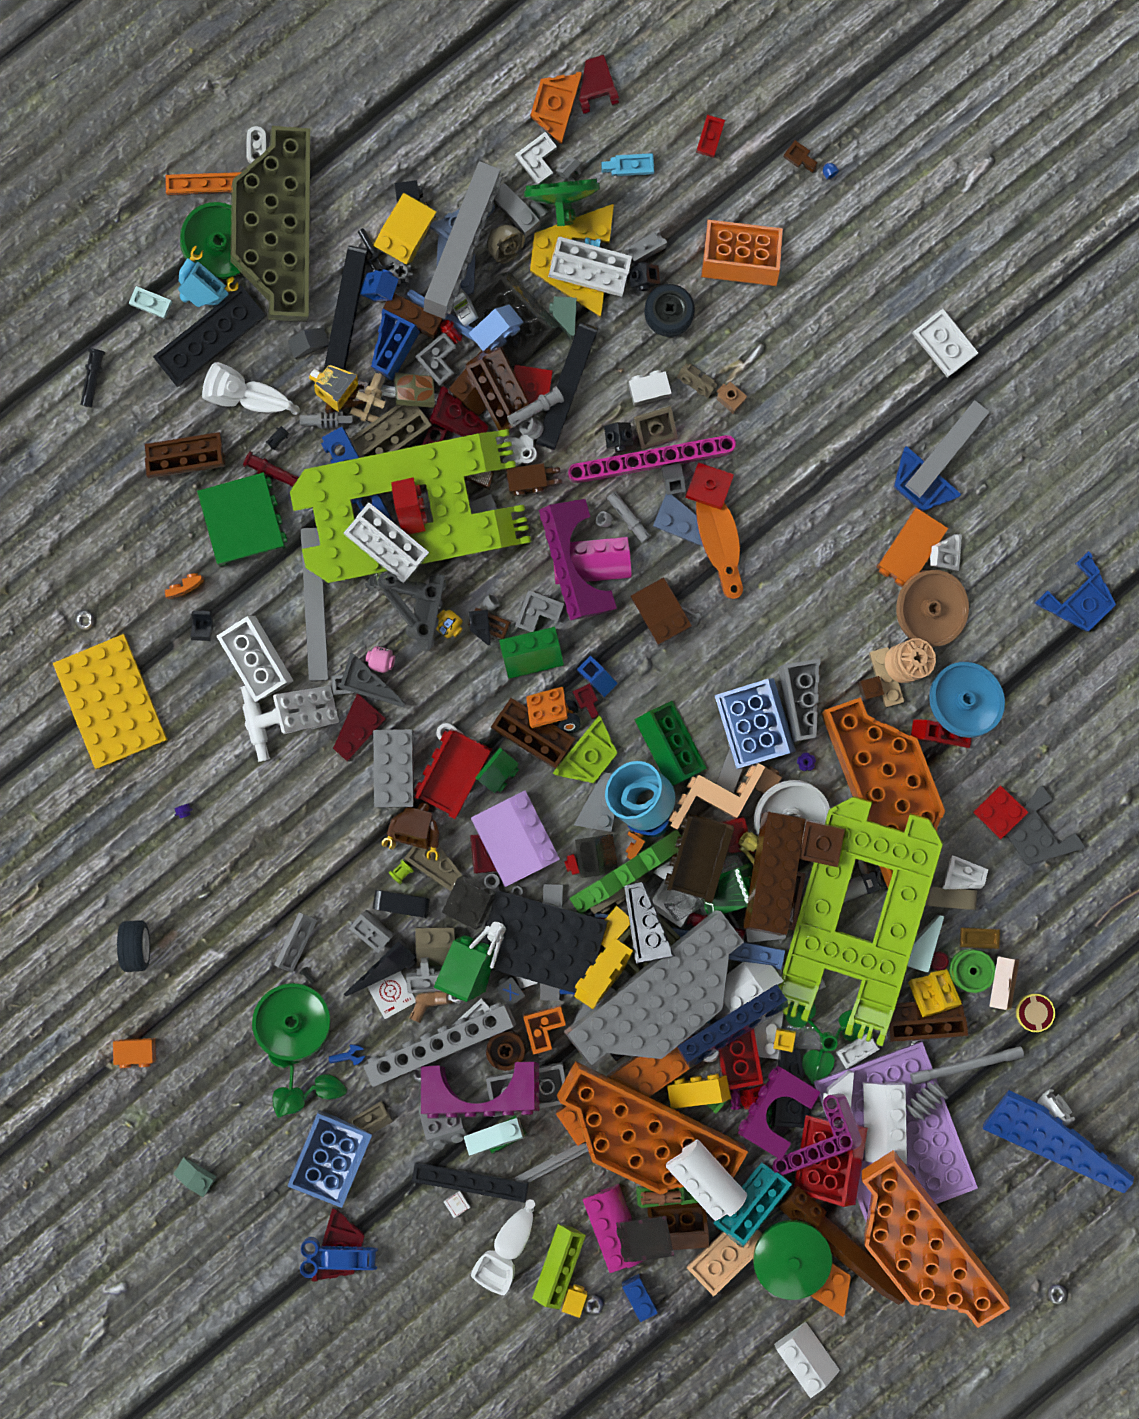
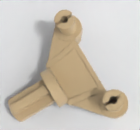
M375 373L370 386L366 387L365 393L358 391L356 398L367 402L364 411L352 407L350 414L361 418L360 420L364 422L365 420L374 422L379 418L368 412L371 404L382 409L386 401L380 400L385 376L381 373Z

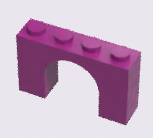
M777 1066L770 1072L767 1084L761 1087L756 1103L754 1102L750 1106L746 1120L744 1119L740 1123L738 1134L782 1160L791 1143L769 1128L766 1121L769 1105L777 1098L791 1097L811 1109L821 1092Z

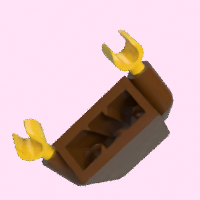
M421 802L417 809L407 807L404 812L392 818L387 831L388 838L382 841L383 847H386L389 841L391 843L389 849L391 850L396 847V841L427 850L431 847V850L427 852V858L430 860V855L434 852L436 854L435 860L437 861L440 858L439 852L436 851V848L439 847V830L437 822L433 820V815L428 812L430 806L427 803Z

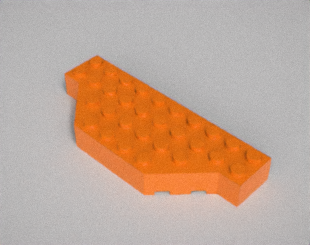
M861 697L824 710L821 715L852 796L872 801L868 821L905 832L911 813L930 819L937 831L945 809L918 739L869 716ZM879 866L887 888H889L893 870Z
M576 1061L557 1094L561 1104L576 1111L593 1163L660 1195L667 1193L668 1190L684 1187L666 1168V1163L681 1154L684 1147L697 1139L733 1178L748 1153L743 1143Z
M894 1150L862 1170V1182L872 1193L864 1233L865 1247L911 1305L919 1306V1304H923L935 1309L958 1310L959 1313L967 1314L977 1328L1010 1309L1008 1295Z

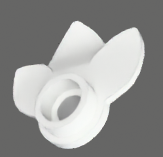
M521 434L520 438L509 437L504 440V442H512V446L506 447V450H513L514 452L513 455L505 456L503 459L504 463L514 460L516 467H518L522 463L531 464L536 460L537 451L533 447L534 439H531L528 435ZM529 451L530 455L525 457L524 454Z

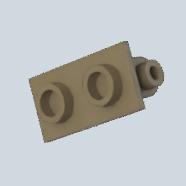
M686 363L681 368L677 378L695 389L700 395L709 398L717 386L715 380L706 374L701 378L698 377L701 371L692 364L688 365Z

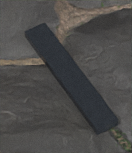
M415 1162L412 1182L523 1203H526L529 1182Z

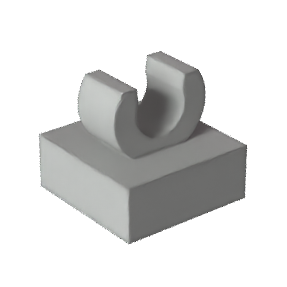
M567 158L556 170V173L568 181H575L572 178V173L575 171L576 174H581V170L577 168L580 164L576 159Z

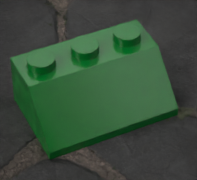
M555 627L499 640L508 679L564 666Z

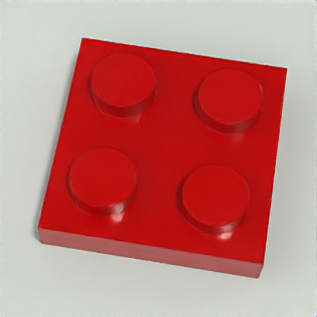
M1000 785L973 814L1001 840L1028 814V811Z

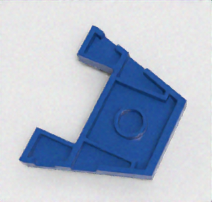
M1089 551L1075 563L1088 577V580L1063 604L1049 591H1046L1034 603L1086 632L1092 629L1116 605Z

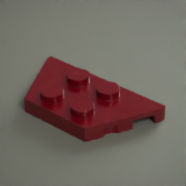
M333 1207L321 1246L362 1247L365 1234L337 1208ZM318 1269L311 1281L316 1282L327 1278L332 1279L338 1276L353 1275L355 1270Z

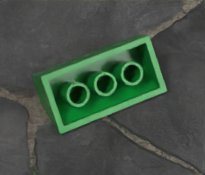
M673 701L665 703L634 719L662 775L670 781L672 786L707 769Z

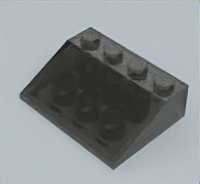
M508 271L500 273L473 304L478 319L473 321V323L477 326L495 308L510 304L524 322L519 326L520 331L513 336H508L506 338L507 343L502 346L508 360L515 367V365L521 366L561 326Z

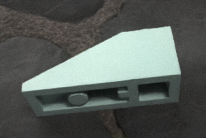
M936 915L916 937L908 967L929 972L944 916Z
M518 1118L464 1136L469 1156L525 1138L520 1119Z

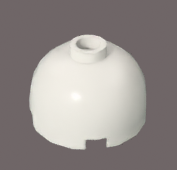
M1053 1089L1047 1090L1041 1095L1037 1103L1045 1106L1050 1110L1049 1114L1055 1118L1059 1117L1063 1121L1062 1124L1068 1126L1075 1120L1074 1117L1071 1118L1069 1115L1072 1113L1071 1109L1059 1094L1056 1097L1052 1094L1054 1092Z

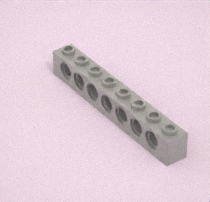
M501 1002L490 1006L491 1010L484 1012L482 1009L473 1013V1018L468 1020L465 1017L455 1021L456 1025L452 1027L448 1025L442 1026L437 1029L438 1033L433 1035L430 1032L420 1036L421 1040L417 1042L410 1040L402 1044L403 1048L396 1050L394 1047L385 1051L386 1055L382 1057L375 1055L368 1058V1063L363 1067L372 1087L514 1027L516 1023L508 1004L502 1005ZM488 1016L495 1017L496 1025L488 1023ZM474 1023L478 1026V1033H473L470 1030V1024ZM453 1031L461 1034L460 1040H455L452 1037ZM435 1039L443 1041L442 1048H438L435 1045ZM418 1046L425 1048V1055H420L417 1052ZM400 1054L407 1055V1063L400 1060ZM383 1061L389 1062L391 1066L390 1070H385L383 1068Z

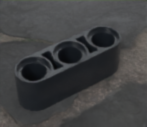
M375 890L372 909L427 918L430 899Z

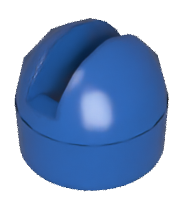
M827 163L823 167V175L827 180L833 178L839 172V169L833 163Z

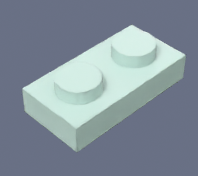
M136 286L129 304L165 319L172 301Z

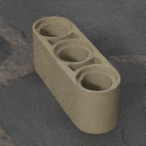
M931 887L925 906L976 910L978 890Z

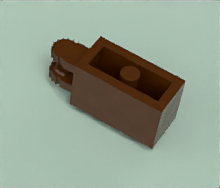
M544 463L506 469L509 492L514 494V496H523L525 492L533 491V494L543 493L544 489H547L549 486L562 484V479L546 480V475L560 473V468L545 469Z

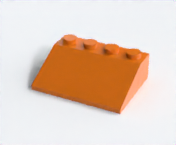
M707 220L701 277L777 286L780 272L783 228Z

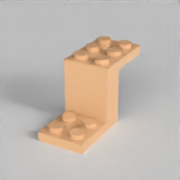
M759 763L749 767L745 775L748 777L746 782H741L736 791L739 794L738 796L700 775L691 777L686 786L689 788L687 794L681 795L677 803L680 805L677 812L674 810L669 817V822H671L669 826L678 830L683 817H685L695 797L733 818H738L765 767Z

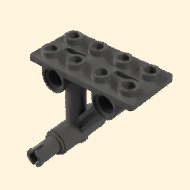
M389 572L375 573L367 578L366 581L368 583H365L366 587L373 591H382L408 624L406 626V634L409 638L417 640L416 650L430 651L435 641L433 636L434 629L437 628L439 621L437 613L442 606L441 594L446 587L445 575L430 576L428 584L418 581H405L403 584L395 574ZM398 593L410 595L416 599L414 613Z

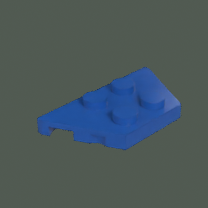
M907 446L903 449L893 487L914 506L923 512L961 496V493L940 475L937 476L920 498L910 491L905 485L924 461Z

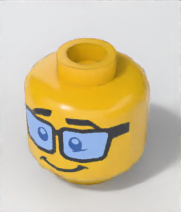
M442 610L437 615L439 621L436 630L445 638L457 637L462 632L463 628L461 626L463 621L452 610Z

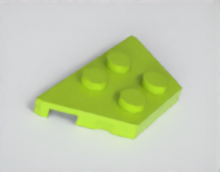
M600 716L596 718L555 769L554 775L594 783L618 754Z

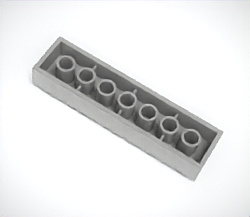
M480 161L478 162L426 293L423 311L443 319L446 318L447 313L451 314L455 297L458 296L461 282L467 274L468 264L473 259L475 246H478L481 231L486 226L488 213L493 208L495 195L497 196L502 181V177H500L501 169Z

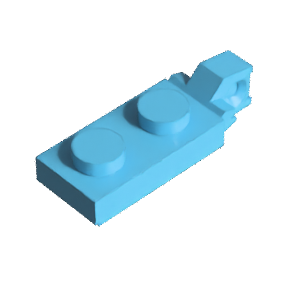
M653 154L615 155V157L611 158V161L601 162L602 173H612V176L654 174Z

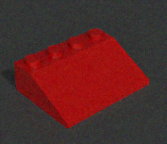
M811 1115L805 1116L800 1149L834 1136L827 1118ZM857 1125L862 1140L858 1148L798 1170L796 1172L794 1188L799 1186L810 1197L839 1206L855 1205L868 1128ZM848 1137V1143L851 1144V1140Z

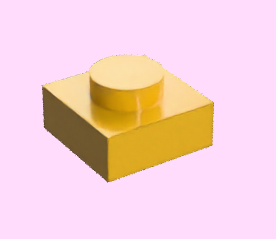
M777 1028L773 1049L793 1052L796 1031Z

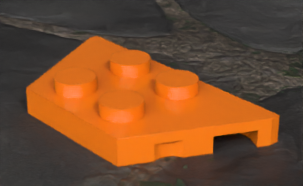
M576 72V74L568 76L559 75L555 78H543L539 83L530 116L561 144L582 72Z
M832 1262L831 1272L827 1281L811 1297L844 1317L851 1275Z

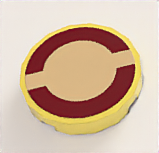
M1028 994L1017 1004L1016 1018L1024 1029L1031 1032H1042L1052 1025L1055 1018V1008L1047 997L1041 994Z

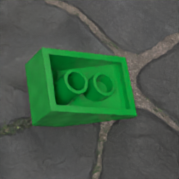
M499 748L475 778L493 793L497 791L501 793L507 786L505 781L508 777L513 778L520 770L518 768L519 763Z

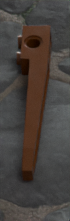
M796 1186L784 1195L778 1205V1208L791 1220L803 1221L818 1229L828 1242L831 1254L882 1296L898 1305L904 1302L905 1296L883 1268L824 1216L827 1211L799 1186Z

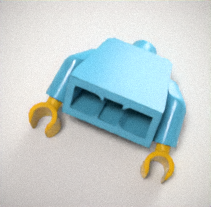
M194 246L191 250L190 259L187 258L179 271L178 281L180 286L178 290L180 292V299L185 303L191 301L197 307L218 305L229 295V291H236L238 289V282L235 285H230L234 281V277H229L226 286L199 262L194 263L203 254V250L199 255L194 254L197 247Z

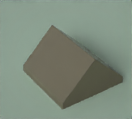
M671 406L636 416L633 419L641 449L678 439Z

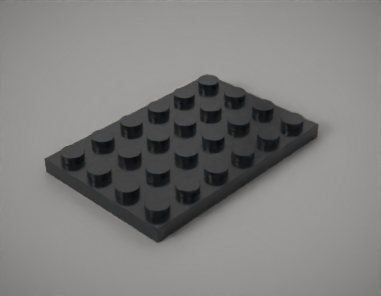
M496 890L487 926L490 927L493 922H499L505 926L506 931L503 935L504 939L501 942L494 968L491 969L576 993L577 989L575 986L580 978L584 979L588 968L596 963L595 960L599 956L608 921ZM486 934L483 937L482 943H486L490 947L492 942L487 938L488 935Z

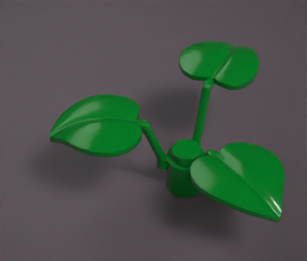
M791 1002L789 1012L785 1017L791 1026L802 1029L807 1024L806 1021L801 1019L806 1006L799 1004L797 1015L794 1018L791 1017L794 1005ZM813 1004L808 1023L819 1034L820 1043L823 1048L820 1049V1052L815 1049L809 1050L802 1058L803 1070L813 1085V1082L827 1077L832 1071L834 1057L827 1051L836 1049L840 1032L842 1031L843 1037L848 1041L853 1042L858 1039L857 1036L861 1029V1024H854L851 1036L845 1034L852 1010L845 1011L839 1016L838 1022L841 1027L833 1035L831 1032L822 1033L810 1020L816 1014V1007ZM867 1026L865 1028L864 1035L868 1033L869 1027Z
M268 1055L273 1065L280 1068L290 1067L289 1089L280 1087L274 1091L272 1097L273 1108L278 1118L301 1111L304 1107V1100L307 1099V1096L313 1090H316V1095L322 1099H336L347 1094L345 1086L336 1077L328 1074L316 1077L315 1085L303 1094L300 1088H293V1064H297L300 1061H281Z

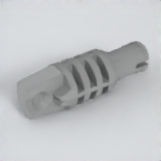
M319 411L317 414L300 415V426L338 429L343 427V424H353V416H343V411H336L330 414H326L325 411Z

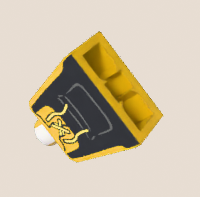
M332 365L327 366L323 373L314 369L309 376V379L315 382L316 395L338 412L358 386L356 374Z

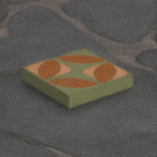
M395 373L396 405L434 408L435 397L432 376Z

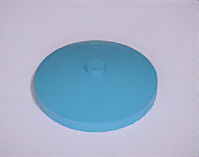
M971 662L951 664L934 678L930 688V706L935 718L946 730L957 736L966 738L982 736L991 731L1003 716L1005 698L1002 687L990 671L978 664Z

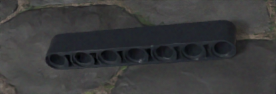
M348 246L324 370L329 365L343 370L346 369L360 298L359 293L368 257L367 248Z
M583 322L579 323L556 386L561 392L564 402L554 404L547 411L543 422V432L537 439V445L555 450L598 331L597 327Z

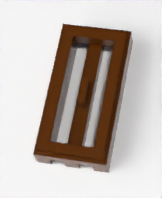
M488 613L489 618L506 624L505 627H501L489 622V626L503 631L501 635L490 630V635L505 639L511 622Z

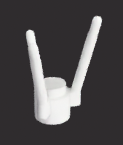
M493 922L490 927L486 926L484 931L469 946L470 949H473L486 934L488 935L487 938L492 943L487 954L491 955L495 947L490 968H494L501 942L504 939L503 935L506 931L505 926L499 922Z

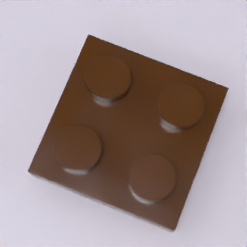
M807 820L799 859L838 867L846 828Z

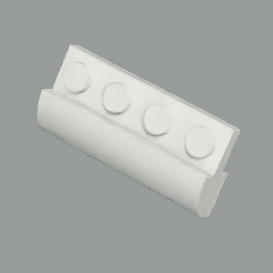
M558 236L548 277L622 297L632 256Z
M370 503L363 508L344 532L346 537L387 571L395 574L403 584L429 553Z
M698 1139L684 1147L681 1154L666 1163V1168L715 1221L726 1214L729 1216L735 1214L746 1200L747 1193Z

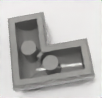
M442 333L417 354L415 358L438 385L443 386L454 376V372L443 359L457 347L445 333Z

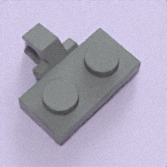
M429 957L421 958V968L417 969V973H406L408 993L440 991L434 988L440 971H434V968H429Z

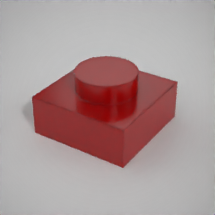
M574 854L567 856L568 860L564 861L567 872L571 871L572 875L580 873Z

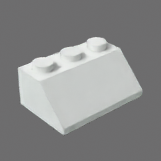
M806 1321L774 1344L776 1350L810 1398L826 1388L840 1371Z

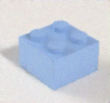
M509 304L495 308L469 334L482 351L489 349L492 351L506 344V338L519 332V326L524 322Z

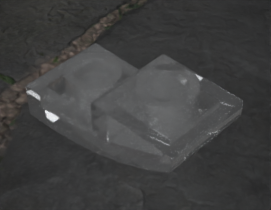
M785 1025L781 1027V1029L796 1031L793 1048H821L820 1036L814 1028L806 1026L796 1028Z

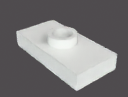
M866 1033L863 1035L862 1040L856 1039L836 1051L846 1069L879 1050L873 1037L871 1042H867Z

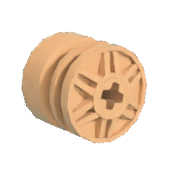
M912 638L891 647L885 657V668L888 675L899 683H909L928 676L934 670L936 656L932 646L920 638Z

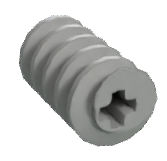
M928 1082L929 1090L921 1089L923 1095L916 1093L917 1101L912 1098L910 1099L912 1106L906 1104V1109L917 1121L918 1118L923 1121L925 1120L923 1113L931 1115L929 1108L936 1110L935 1102L941 1105V1097L948 1099L947 1094L936 1082H934V1085Z

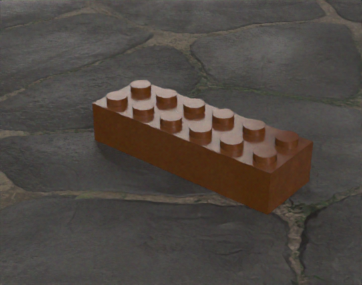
M769 811L762 814L744 929L779 936L787 935L806 819Z

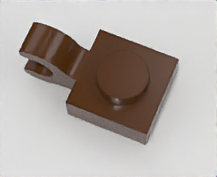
M796 140L783 156L798 168L803 164L812 173L817 167V162L808 156L810 150Z

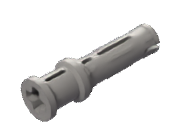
M555 386L547 394L539 395L538 400L507 416V419L511 426L514 427L542 410L548 411L554 404L564 402L563 396Z

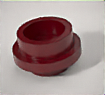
M940 951L934 952L930 966L937 971L946 969L949 964L948 956Z

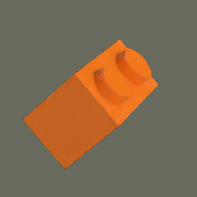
M155 1038L113 1041V1064L119 1065V1068H130L131 1064H139V1067H150L151 1063L156 1062Z

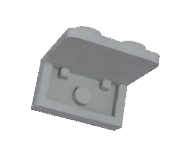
M421 1105L419 1106L418 1110L425 1138L431 1149H440L450 1143H459L464 1139V1136H467V1131L462 1123L460 1114H458V1118H446V1115H439L437 1119H428L427 1115L421 1114Z

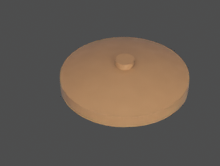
M941 570L921 571L909 578L900 590L896 604L897 619L902 631L909 639L920 638L927 641L932 647L948 644L962 632L967 622L969 601L966 591L960 581L948 572Z

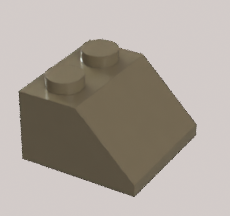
M455 927L415 928L417 966H421V958L429 957V966H443L452 942L456 939Z

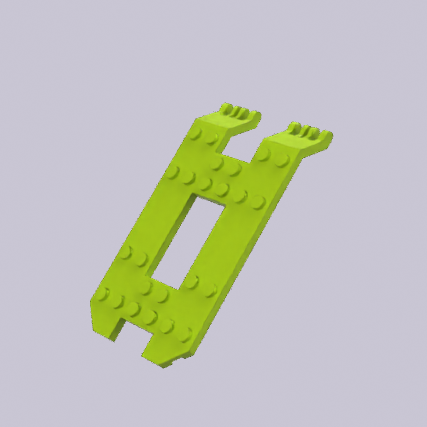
M509 429L479 433L304 469L290 491L294 511L313 508L320 541L319 546L302 549L305 568L328 583L387 571L344 535V532L355 520L351 500L391 492V482L413 477L416 485L426 484L433 522L424 524V532L409 535L429 552L421 564L532 542L531 536L516 538V531H526L529 529L528 525L514 528V524L527 522L526 517L516 520L512 519L511 513L523 512L525 510L524 504L472 514L464 476L516 467L514 460L507 463H501L500 456L513 455V450L503 452L498 450L511 447L512 442L509 441L497 445L496 440L497 437L509 436Z
M853 796L828 810L825 824L846 828L839 866L833 867L814 862L781 976L784 981L778 987L788 1000V1007L783 1009V1014H788L791 1002H793L791 1017L795 1018L800 1004L806 1006L801 1019L808 1022L825 968L862 980L845 1034L851 1036L854 1024H861L862 1026L857 1036L858 1039L862 1040L867 1026L869 1030L866 1041L871 1042L873 1030H879L881 1032L876 1044L883 1047L943 842L931 820L910 813L905 832L868 821L872 801ZM856 859L893 870L873 942L836 930Z

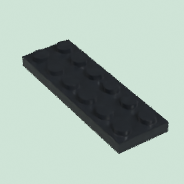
M241 286L156 353L153 358L173 383L179 387L262 321L266 315Z

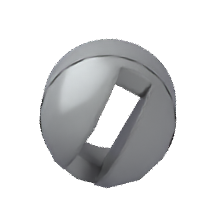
M601 511L596 518L597 525L605 528L611 526L612 515Z
M489 594L483 600V606L486 605L488 607L486 610L492 611L500 606V602L495 595Z

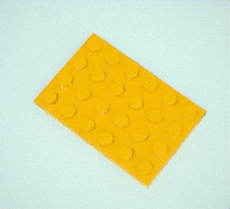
M125 634L53 663L95 769L168 740Z

